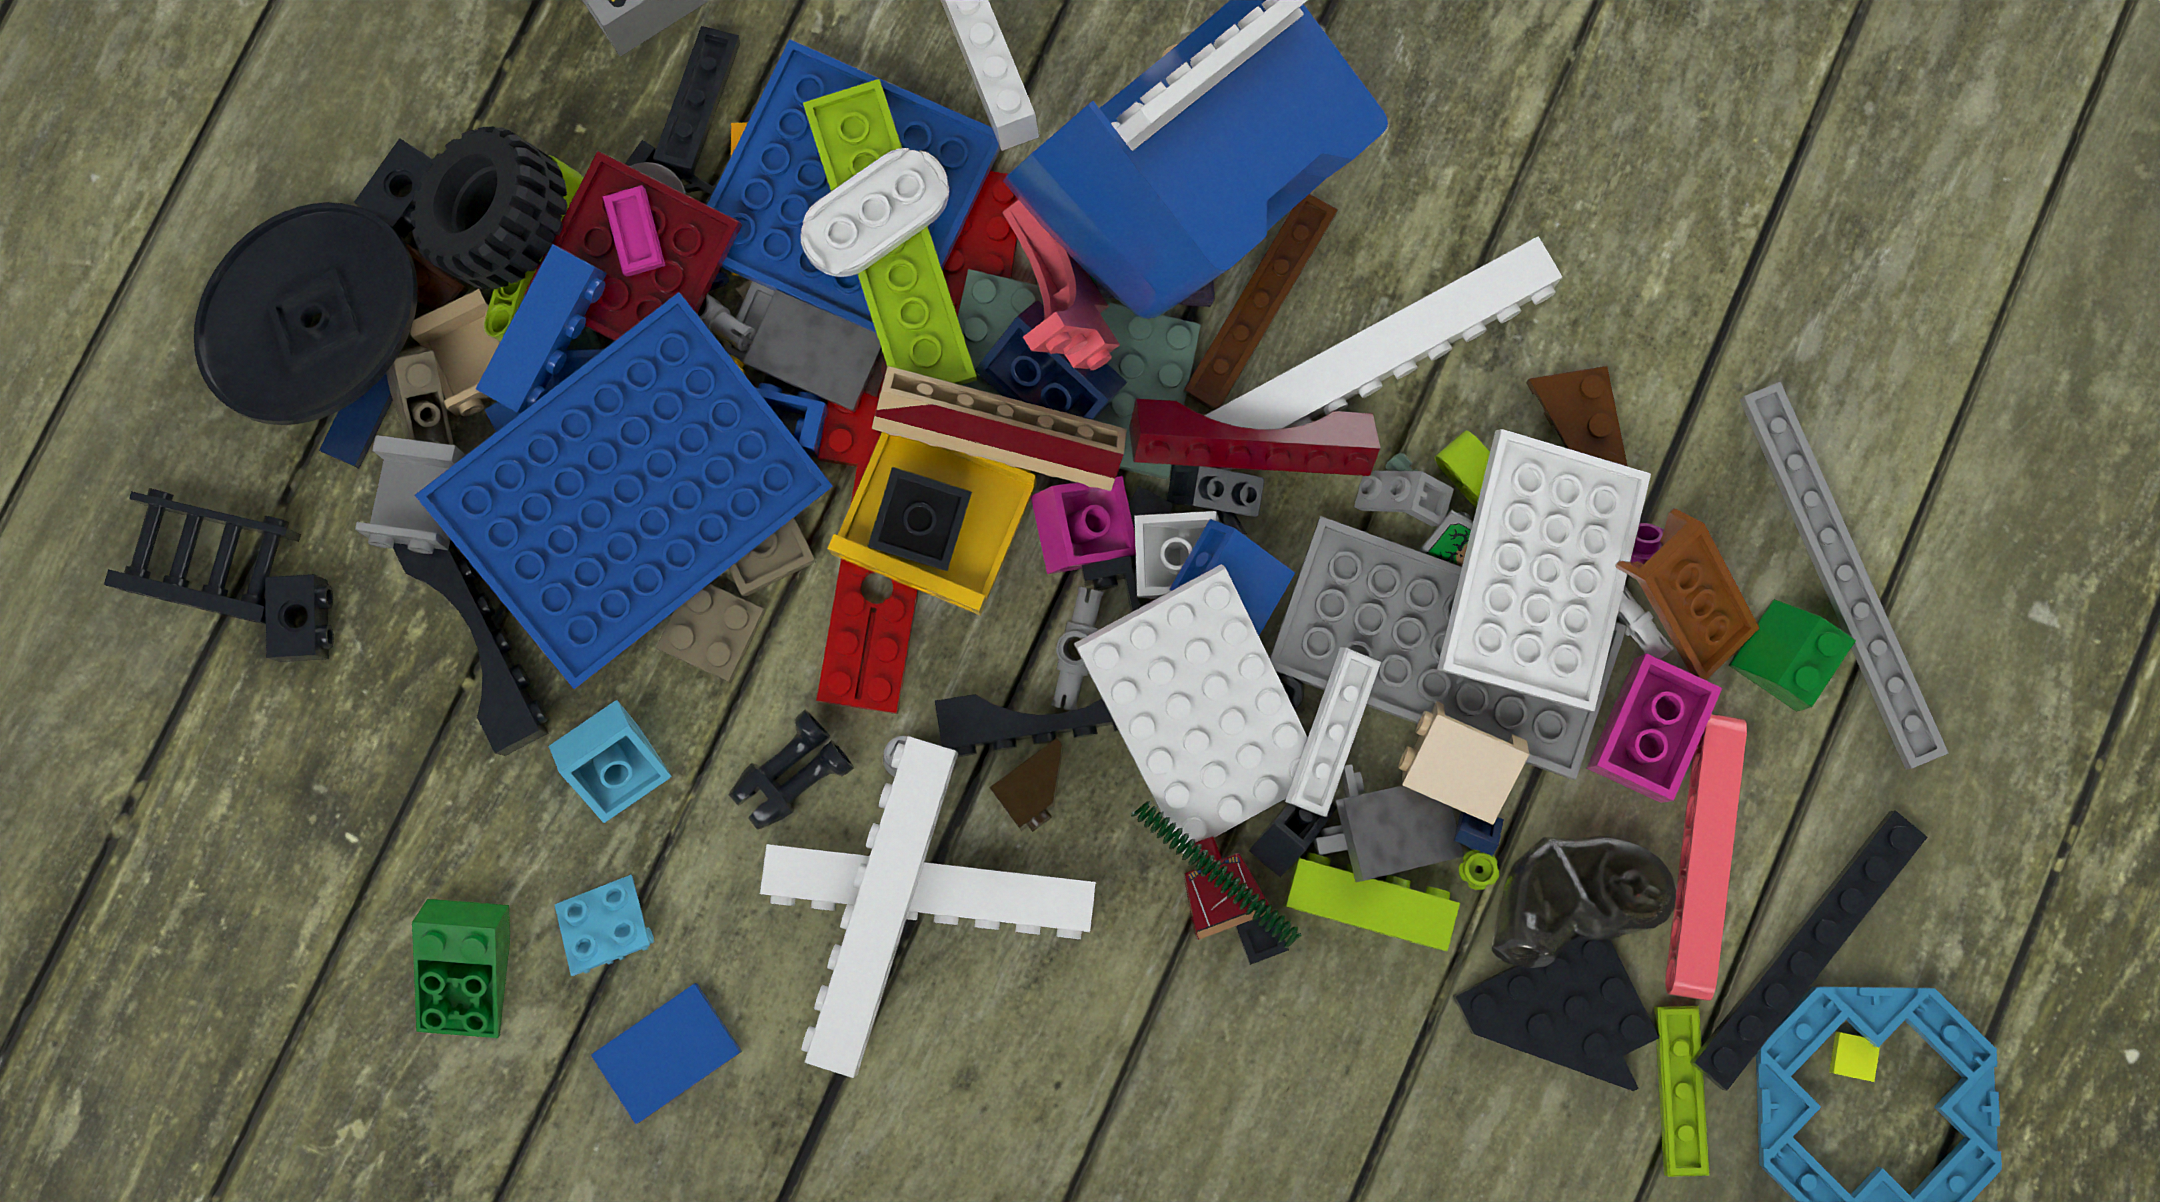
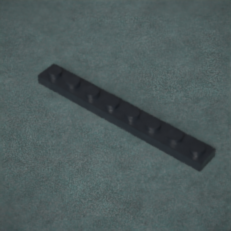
M1896 810L1889 811L1692 1058L1690 1063L1721 1090L1727 1091L1928 837Z

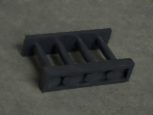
M152 488L148 489L147 495L131 491L130 500L148 506L131 565L125 567L124 573L108 569L104 585L129 593L266 625V601L263 598L265 593V577L270 576L280 538L299 542L301 534L288 529V521L264 516L263 522L179 503L172 501L173 494ZM169 511L186 515L169 576L164 575L163 582L149 579L151 572L147 571L164 512ZM203 520L224 524L225 527L208 585L203 584L201 591L188 588L190 581L186 580ZM245 529L262 533L264 535L247 594L242 593L240 600L228 598V590L225 589L241 530Z

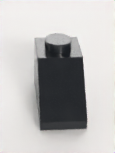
M1287 803L1249 851L1281 878L1307 850L1337 807L1331 803L1327 817Z

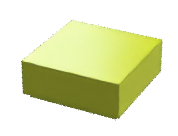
M1836 1031L1829 1073L1875 1082L1880 1047H1874L1865 1037Z

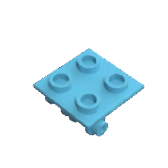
M632 875L554 904L571 976L582 972L585 974L589 973L590 969L605 963L608 965L612 964L618 958L620 960L625 959L626 955L641 949L643 951L648 950L650 944L654 943L651 929L645 927Z

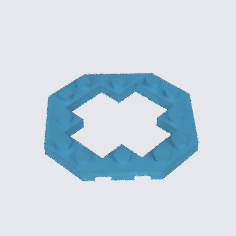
M1811 987L1795 1004L1756 1054L1759 1165L1795 1202H1972L2002 1170L2001 1151H1998L1997 1126L2000 1127L1999 1092L1995 1091L1994 1067H1997V1049L1935 988ZM1845 1020L1874 1047L1878 1048L1905 1021L1962 1077L1934 1108L1964 1138L1910 1195L1880 1167H1876L1849 1194L1793 1138L1821 1106L1791 1076Z

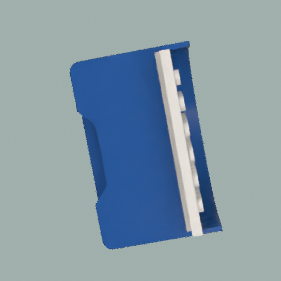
M1308 0L1228 1L1209 19L1099 108L1094 101L1090 102L1003 180L1025 208L1066 252L1138 317L1150 319L1162 315L1229 270L1267 236V231L1326 178L1356 158L1386 131L1388 127L1386 114L1305 7L1304 3Z

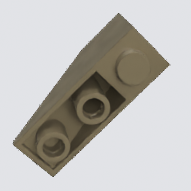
M424 346L402 349L386 372L405 439L453 445L434 351Z

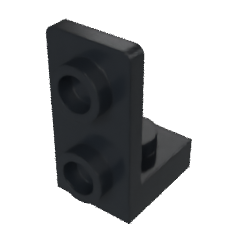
M1172 465L1167 501L1177 505L1202 507L1257 517L1260 511L1264 478L1205 466Z
M1130 556L1082 565L1085 587L1094 585V590H1106L1117 587V580L1124 579L1131 612L1144 606L1139 604L1137 597L1136 566L1131 565Z

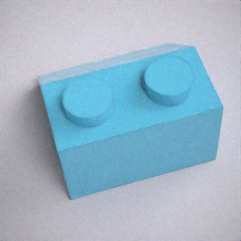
M615 700L549 745L559 773L603 823L672 777L638 724L618 700Z

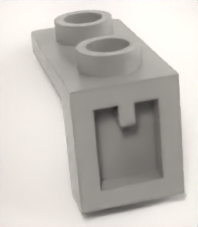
M1372 471L1370 476L1362 477L1354 506L1361 511L1405 512L1430 526H1439L1446 518L1454 488L1422 471Z
M1352 764L1345 765L1341 774L1345 798L1365 794L1361 773H1354ZM1342 825L1321 829L1322 837L1313 840L1316 855L1348 850Z

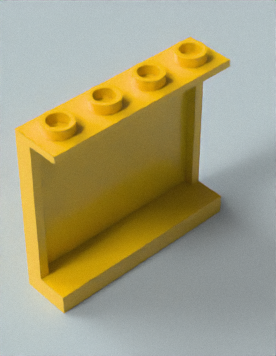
M882 432L838 535L833 534L827 549L836 557L981 616L1037 484L1036 475L1031 474V470L1008 466L1005 463L978 456H969L963 452L940 446H931L924 442ZM892 467L972 492L948 571L868 547L869 538Z

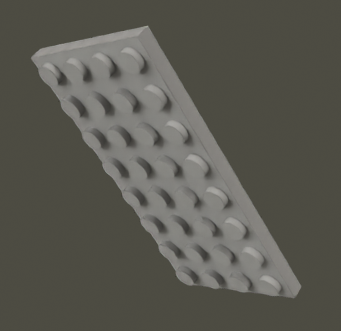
M1320 516L1269 658L1276 673L1289 675L1302 683L1325 690L1340 647L1351 649L1381 662L1366 706L1418 724L1424 711L1431 713L1436 701L1444 704L1446 716L1506 742L1509 741L1512 734L1527 740L1530 755L1525 763L1575 780L1627 626L1615 623L1595 711H1585L1437 670L1462 567Z

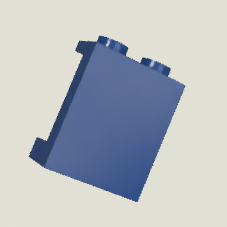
M1210 519L1169 590L1172 591L1222 564L1226 568L1259 636L1295 572L1237 529Z

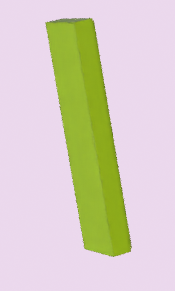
M1654 1006L1655 1030L1659 1036V1039L1656 1040L1664 1175L1667 1177L1709 1176L1703 1073L1690 1063L1701 1048L1699 1006Z

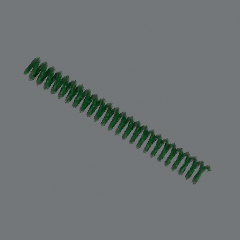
M1146 801L1135 812H1131V817H1135L1140 813L1137 819L1138 822L1146 819L1144 828L1154 823L1150 833H1154L1160 828L1156 835L1157 839L1166 834L1163 844H1167L1172 840L1169 849H1174L1180 844L1176 850V855L1181 854L1186 849L1182 860H1186L1192 855L1188 865L1192 866L1198 861L1195 871H1199L1205 866L1201 872V877L1206 876L1213 870L1207 879L1208 882H1212L1219 875L1214 883V888L1219 887L1225 881L1220 889V893H1224L1232 886L1227 894V899H1230L1238 892L1233 900V904H1237L1244 898L1239 906L1240 910H1243L1252 902L1246 911V915H1250L1259 906L1252 917V921L1257 920L1265 912L1259 921V926H1263L1271 918L1265 928V932H1268L1278 923L1271 934L1272 937H1275L1284 929L1278 938V943H1281L1291 934L1284 945L1285 948H1288L1302 936L1301 933L1297 934L1298 926L1290 928L1291 921L1284 923L1285 915L1277 918L1278 910L1271 912L1272 904L1265 906L1266 899L1258 901L1259 893L1252 895L1253 888L1245 890L1246 882L1238 885L1240 877H1235L1232 880L1234 876L1233 871L1225 875L1227 866L1219 869L1221 861L1213 863L1215 857L1214 855L1207 857L1208 850H1203L1199 853L1202 844H1198L1193 848L1195 839L1187 842L1189 833H1185L1180 837L1183 828H1178L1174 831L1176 822L1171 823L1167 827L1170 817H1166L1160 822L1164 812H1159L1154 816L1157 806H1153L1148 810L1151 801Z

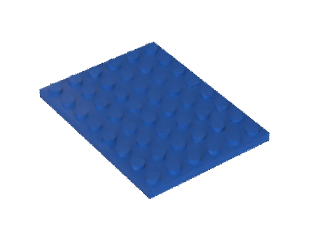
M678 292L415 494V497L573 689H575L833 486L688 302Z

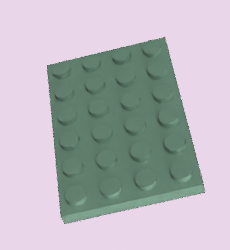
M968 269L957 318L974 370L1020 313L1037 300L1043 304L1039 286ZM1106 302L1109 307L1100 314L1120 346L1110 352L1112 358L1107 364L1123 377L1127 384L1094 421L1127 429L1124 456L1119 469L1167 480L1170 475L1171 464L1133 462L1129 425L1136 398L1177 401L1184 405L1187 394L1184 392V389L1190 379L1201 324L1164 315L1144 319L1138 317L1125 306ZM976 371L977 380L962 385L1002 396Z

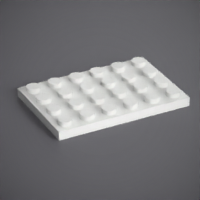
M1504 429L1496 430L1437 670L1585 711H1595L1627 574L1617 569L1615 564L1619 560L1627 562L1631 560L1651 474Z
M1222 564L1074 643L1160 812H1164L1163 818L1170 817L1168 826L1176 822L1174 831L1178 828H1183L1180 837L1185 833H1189L1187 842L1195 839V843L1212 836L1215 838L1287 798L1308 737L1226 568Z

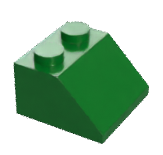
M1774 599L1758 620L1759 629L1740 647L1728 666L1797 712L1813 707L1856 640L1824 618Z

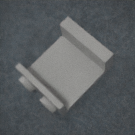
M376 435L372 451L384 459L370 524L357 522L355 530L369 539L368 544L376 547L391 549L394 543L406 544L409 550L424 554H432L434 548L448 550L451 539L415 497V494L466 455L454 445Z

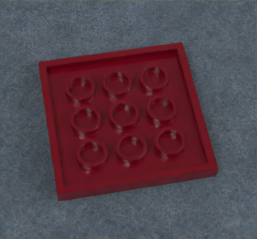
M597 151L567 209L566 215H564L561 221L563 228L560 236L556 235L552 244L607 273L603 280L605 288L601 297L595 303L590 304L584 316L586 318L585 326L616 341L678 292H680L697 314L742 224ZM642 185L646 189L665 266L626 277L623 275L603 196ZM544 254L541 260V264L538 266L535 274L533 275L524 295H526L531 283L533 282L547 254Z

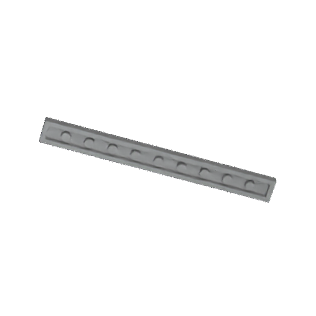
M1781 382L1742 397L1740 399L1742 407L1843 631L1856 640L1851 649L1905 769H1912L1949 754Z

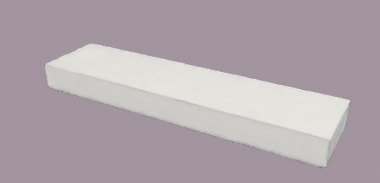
M1340 647L1285 802L1327 817L1381 664L1380 661L1351 649Z

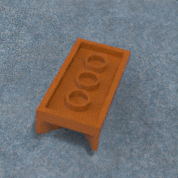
M1673 508L1668 513L1664 532L1660 538L1662 547L1645 564L1639 561L1627 562L1619 560L1615 567L1637 579L1689 672L1707 680L1759 629V626L1705 524Z

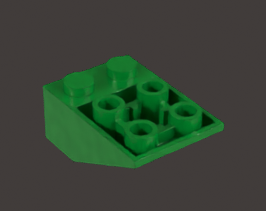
M427 899L412 921L416 1032L499 1038L510 947L509 905Z

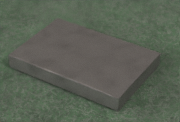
M775 290L743 363L855 412L880 357L882 348L877 333Z
M1405 786L1336 800L1355 882L1464 857L1461 843L1454 841L1457 826L1452 807Z

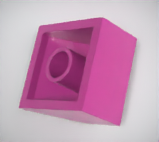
M1123 476L1115 478L1111 491L1097 487H1088L1077 482L1051 486L1031 496L1047 574L1082 569V565L1125 556H1136L1135 532Z

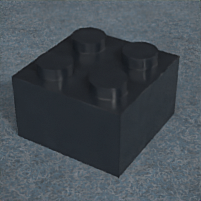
M892 467L869 538L868 547L948 571L972 492Z

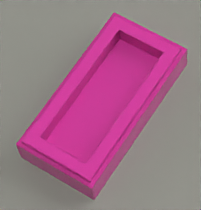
M641 185L603 196L623 275L628 277L665 266L646 189Z

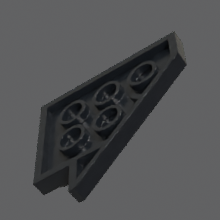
M1603 924L1592 927L1453 995L1472 1034L1631 1091L1639 1088L1623 1056L1659 1039Z

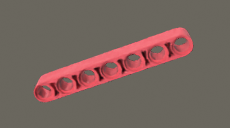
M1711 714L1692 758L1665 978L1666 993L1670 995L1710 1001L1716 990L1747 736V723L1744 719Z

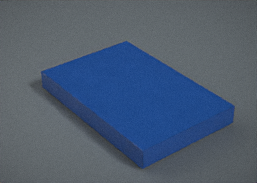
M694 983L595 1051L591 1056L634 1123L638 1124L742 1051L699 985Z

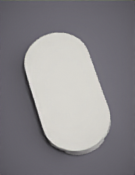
M909 148L896 149L883 155L818 200L806 212L801 229V244L809 261L820 271L832 276L844 277L855 275L867 269L934 222L945 209L949 196L947 176L939 161L931 154L921 150L918 152L916 150H909Z

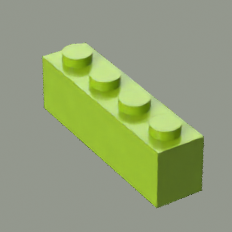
M1307 853L1306 859L1298 858L1295 861L1283 904L1284 907L1448 952L1460 905L1459 902L1449 900L1451 892L1430 886L1426 887L1425 893L1409 889L1411 881L1391 875L1386 876L1385 882L1373 878L1355 882L1351 864H1347L1345 871L1330 867V858L1312 853Z

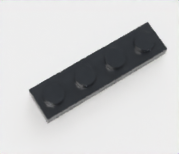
M705 26L700 27L653 156L654 163L674 172L689 176L694 175L740 46L739 35Z

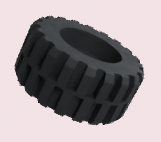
M494 126L480 127L478 130L474 129L462 133L461 139H452L445 145L446 150L442 154L437 153L432 159L431 163L433 165L428 172L424 171L420 179L422 183L420 190L415 191L413 203L416 207L415 211L411 212V223L415 227L412 230L415 242L426 260L476 288L497 289L508 286L509 282L511 284L519 282L525 278L527 271H534L541 264L539 260L544 254L549 252L555 236H560L563 228L561 219L562 215H566L567 202L564 199V196L567 195V189L558 164L550 156L503 127L496 128Z

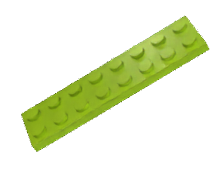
M880 79L803 102L831 191L888 152L902 149ZM927 226L867 269L857 274L887 366L963 385L976 381L977 376Z

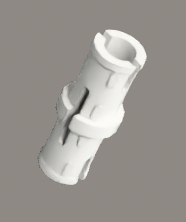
M1624 585L1617 617L1623 625L1627 626L1625 634L1626 636L1631 635L1645 654L1647 653L1661 659L1674 648L1663 637L1651 620L1654 618L1652 614L1642 609Z

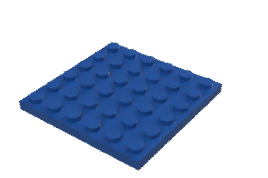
M789 39L707 206L742 224L721 267L771 290L783 292L876 333L858 274L839 277L826 274L817 269L809 261L803 250L801 229L809 208L831 192L803 102L880 78ZM880 79L902 149L909 148V150H916L918 152L921 150L931 154L942 165L947 176L949 196L946 207L941 215L928 225L934 248L943 270L1001 148L992 127Z

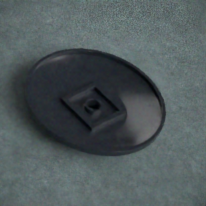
M325 202L299 206L273 216L255 227L238 241L221 260L207 282L199 302L194 324V351L198 368L208 388L227 407L243 417L273 425H295L311 422L338 412L355 402L368 392L389 370L401 352L412 328L418 299V283L414 262L407 246L401 237L377 215L363 208L344 203ZM322 313L320 322L316 326L309 328L312 318Z

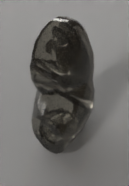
M1600 835L1577 840L1543 837L1516 860L1509 869L1500 895L1491 950L1501 961L1520 967L1537 968L1545 967L1552 963L1574 933L1592 940H1608L1624 935L1649 932L1666 922L1675 908L1677 891L1673 876L1659 857L1648 849L1626 840Z

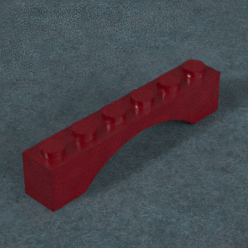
M1136 398L1129 425L1133 462L1370 476L1381 449L1373 413L1333 411L1322 419L1303 426L1285 429H1254L1213 420L1192 411L1177 401Z

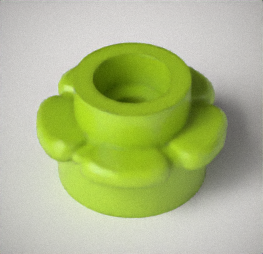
M1471 850L1464 855V861L1459 865L1458 871L1460 878L1466 881L1470 888L1484 890L1487 885H1493L1497 881L1499 869L1494 855L1490 856L1478 850ZM1478 865L1481 866L1483 869V871L1480 874L1476 873L1475 868Z

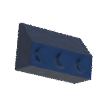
M1037 300L1015 318L976 367L975 371L1004 397L1095 420L1127 384V381L1107 363L1096 370L1073 368L1065 354L1031 351L1023 336L1044 321V305Z

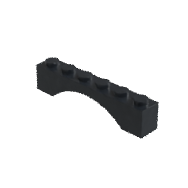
M450 540L448 550L434 548L432 554L414 552L409 550L406 544L394 543V552L405 574L427 583L443 594L459 611L471 630L479 651L482 670L481 701L477 719L494 753L507 756L549 734L544 725L548 721V716L537 699L532 701L526 687L531 685L530 680L520 664L514 665L508 653L513 649L512 644L502 628L496 629L490 617L495 614L494 608L485 593H478L473 583L477 579V574L466 557L461 559L452 540Z
M976 694L935 700L942 747L955 750L958 753L957 757L977 754L976 747L992 744L993 751L1016 748V740L1032 738L1034 745L1052 742L1059 733L1072 731L1074 738L1088 737L1098 734L1097 727L1113 725L1114 732L1119 731L1103 699L1084 708L1065 713L1043 715L1015 712L994 705Z

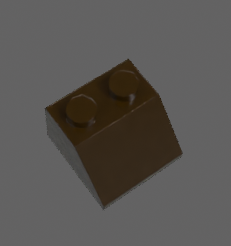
M1058 738L1054 739L989 787L1021 831L1029 827L1033 832L1052 818L1049 810L1055 806L1063 753L1062 743Z

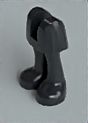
M806 709L795 719L797 733L794 738L763 765L759 766L751 763L740 775L728 794L738 806L753 797L759 790L765 794L768 800L759 805L748 817L756 829L767 827L793 813L792 802L820 779L829 774L844 776L854 769L853 764L837 743L831 740L805 767L782 785L778 783L777 779L783 773L830 738L828 732Z

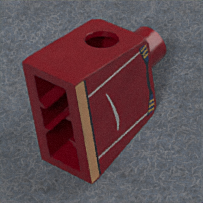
M1214 836L1194 844L1193 848L1198 844H1202L1199 853L1203 850H1208L1207 857L1214 855L1213 863L1221 861L1219 869L1227 866L1225 875L1233 871L1234 876L1232 880L1235 877H1240L1238 885L1246 882L1245 890L1253 888L1252 895L1259 893L1258 901L1266 899L1239 853L1222 859ZM1205 866L1199 871L1194 869L1183 874L1194 934L1197 940L1252 920L1253 915L1259 908L1258 906L1250 915H1246V911L1252 902L1243 910H1240L1239 906L1244 898L1237 904H1233V900L1238 892L1230 899H1227V894L1232 886L1224 893H1220V889L1225 881L1219 887L1214 888V883L1219 875L1212 882H1208L1207 879L1213 870L1206 876L1201 877V872Z

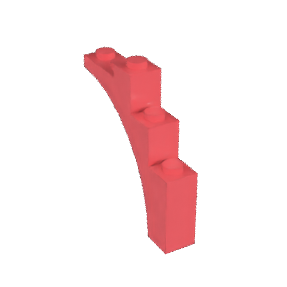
M1017 200L1002 213L1016 234L1030 261L1044 304V321L1023 336L1031 351L1065 354L1073 368L1096 370L1106 364L1112 358L1110 352L1120 346L1100 314L1109 306L1091 280L1090 274L1066 252L1039 224L1025 206Z

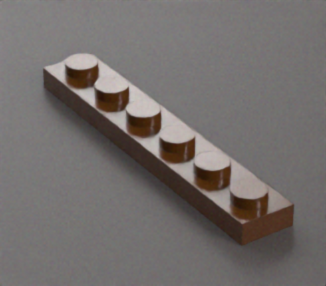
M1308 194L1292 209L1186 385L1184 392L1187 393L1188 397L1213 411L1222 407L1335 218L1338 209L1311 194Z

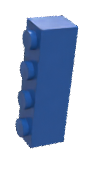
M552 244L475 389L517 413H522L547 394L548 391L545 388L552 375H556L561 371L566 362L567 354L565 351L571 340L576 339L584 329L586 323L584 316L590 304L595 303L604 291L605 282L603 280L607 273Z

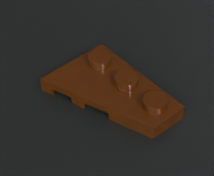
M1607 366L1527 380L1526 384L1532 394H1535L1545 411L1546 419L1550 426H1554L1565 448L1628 467Z

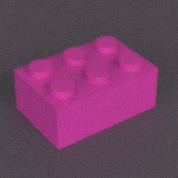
M1647 653L1634 658L1586 769L1660 803L1674 801L1722 688Z

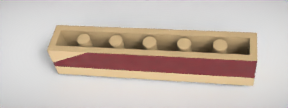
M887 366L872 429L889 435L917 440L931 446H940L963 452L969 456L986 458L1005 463L1008 466L1020 467L1043 473L1050 477H1059L1082 483L1088 487H1097L1108 491L1112 489L1124 456L1127 432L1125 428Z

